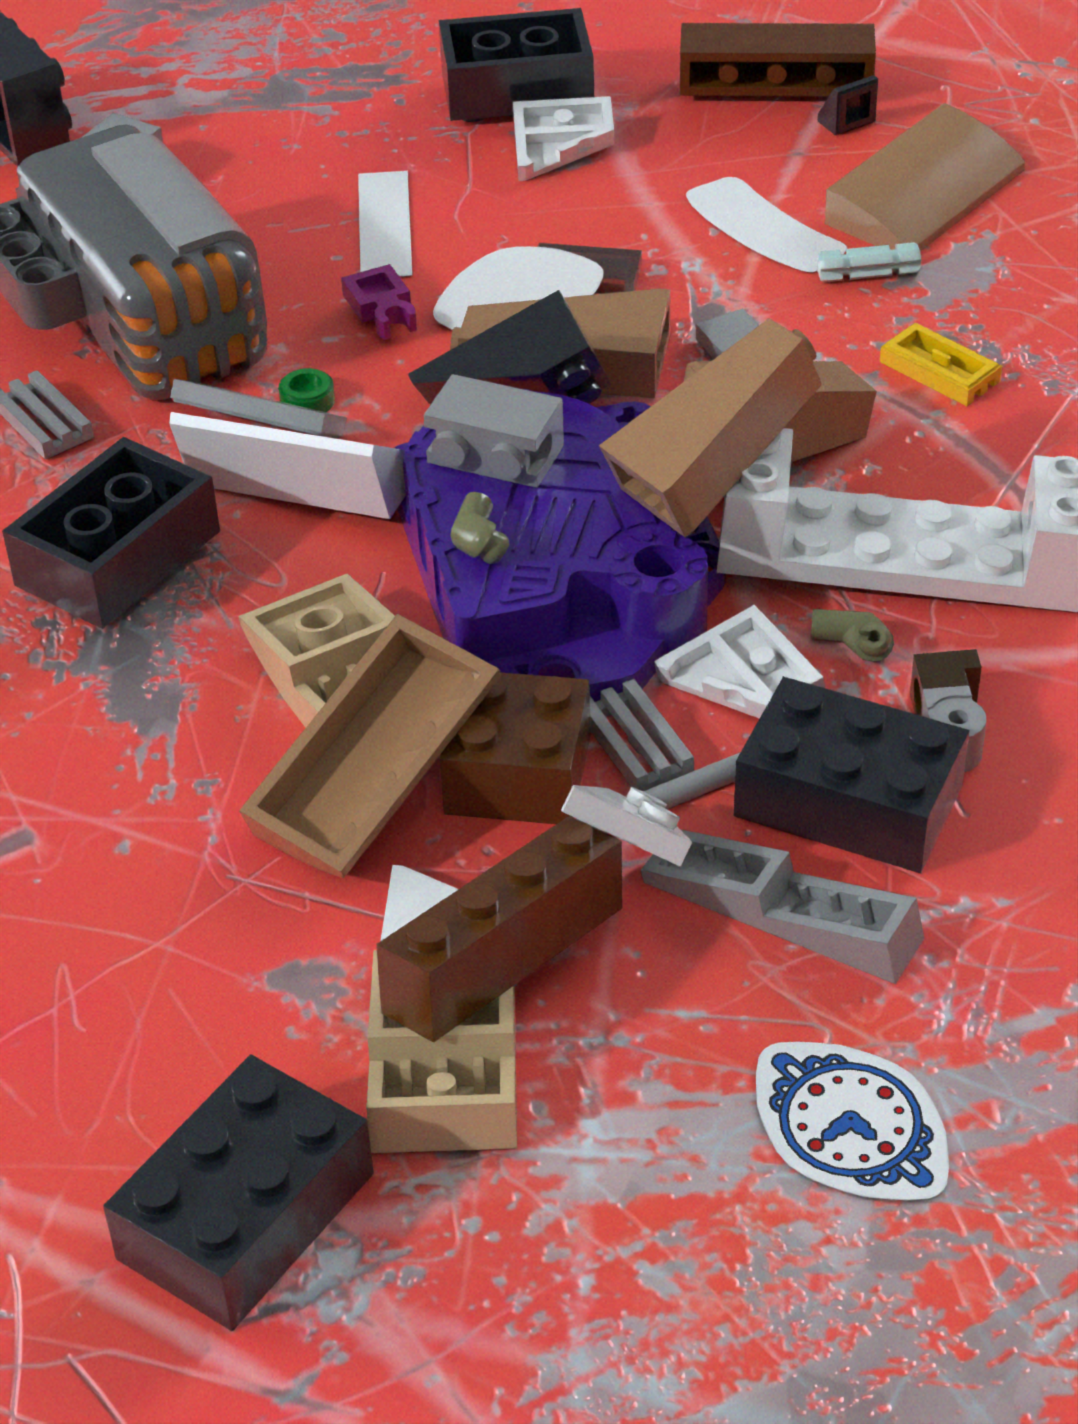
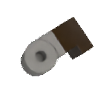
M977 649L914 654L910 686V698L914 713L970 730L964 772L970 771L978 766L982 759L986 730V713L977 704L982 668Z

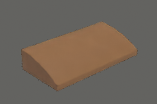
M943 103L827 188L825 225L875 246L889 245L890 250H894L896 244L914 242L918 244L921 251L1025 170V161L1013 147L988 126L969 114Z
M397 614L239 810L253 835L312 867L344 878L502 676L499 668Z

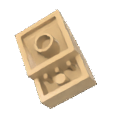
M344 574L238 617L243 632L268 676L285 702L306 728L393 620L395 615L349 574Z
M374 950L368 1025L370 1062L366 1106L371 1153L517 1148L514 986L433 1043L381 1014L377 950Z

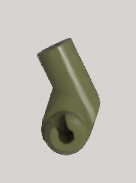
M470 492L465 496L451 528L452 543L456 548L472 558L480 556L487 564H496L506 553L510 544L509 539L504 533L495 530L496 524L488 520L493 510L491 499L483 493Z
M813 609L811 639L842 641L862 660L870 662L881 661L892 652L894 646L893 635L873 613Z

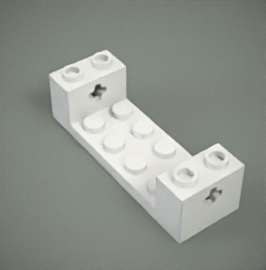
M783 428L749 468L742 471L741 478L724 496L717 573L1078 612V459L1070 456L1048 457L1034 455L1022 511H1012L995 506L975 507L947 504L938 500L920 501L892 498L875 493L855 494L828 491L818 487H791L789 482L793 429Z

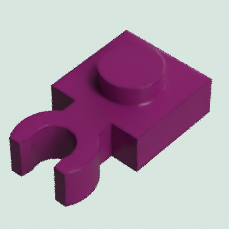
M391 264L341 277L344 298L362 323L375 320L376 332L380 338L384 340L390 339V325L396 323L405 325L410 332L417 331L415 307L411 304L410 290Z

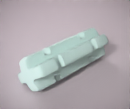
M914 242L896 244L894 250H890L889 245L849 248L846 249V254L840 255V249L821 251L817 258V271L820 280L823 282L842 281L843 275H849V280L892 276V271L898 270V275L916 274L921 268V252L918 244Z

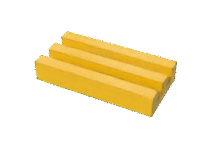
M918 323L912 324L881 346L880 363L965 406L974 402V393L982 396L987 392L988 384L995 386L1001 382L1002 365Z

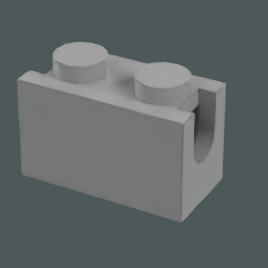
M452 374L424 414V427L436 430V437L426 451L427 463L538 488L564 446L563 400L560 397Z

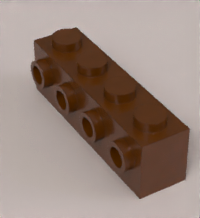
M681 23L680 95L829 96L835 88L875 75L874 24Z
M568 816L377 943L381 1014L434 1043L622 909V841L591 827L585 822Z

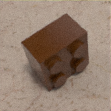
M501 672L502 676L440 755L444 814L558 824L570 816L562 812L561 809L572 786H581L591 736L589 680Z

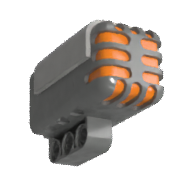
M118 125L34 153L21 162L17 168L19 187L15 189L17 198L0 204V292L27 326L37 330H48L79 319L132 388L141 396L152 401L169 399L174 379L201 383V377L211 374L216 380L230 375L231 366L241 364L245 369H248L263 358L267 348V317L258 256L254 243L209 190L155 135L142 133L131 125Z

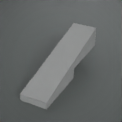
M681 830L692 841L681 866L653 854L641 869L643 881L648 885L893 984L897 983L924 940L917 898L796 873L793 870L788 851Z

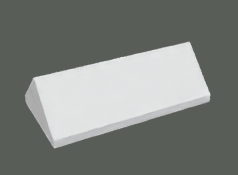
M175 412L170 414L169 424L183 463L212 476L214 489L391 519L406 496L403 470L405 450Z

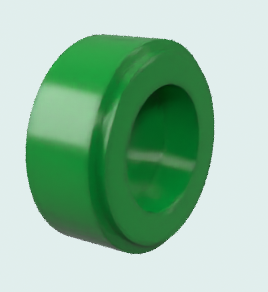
M305 368L295 370L283 377L278 386L280 402L322 412L330 410L335 402L332 378L327 373L317 369Z

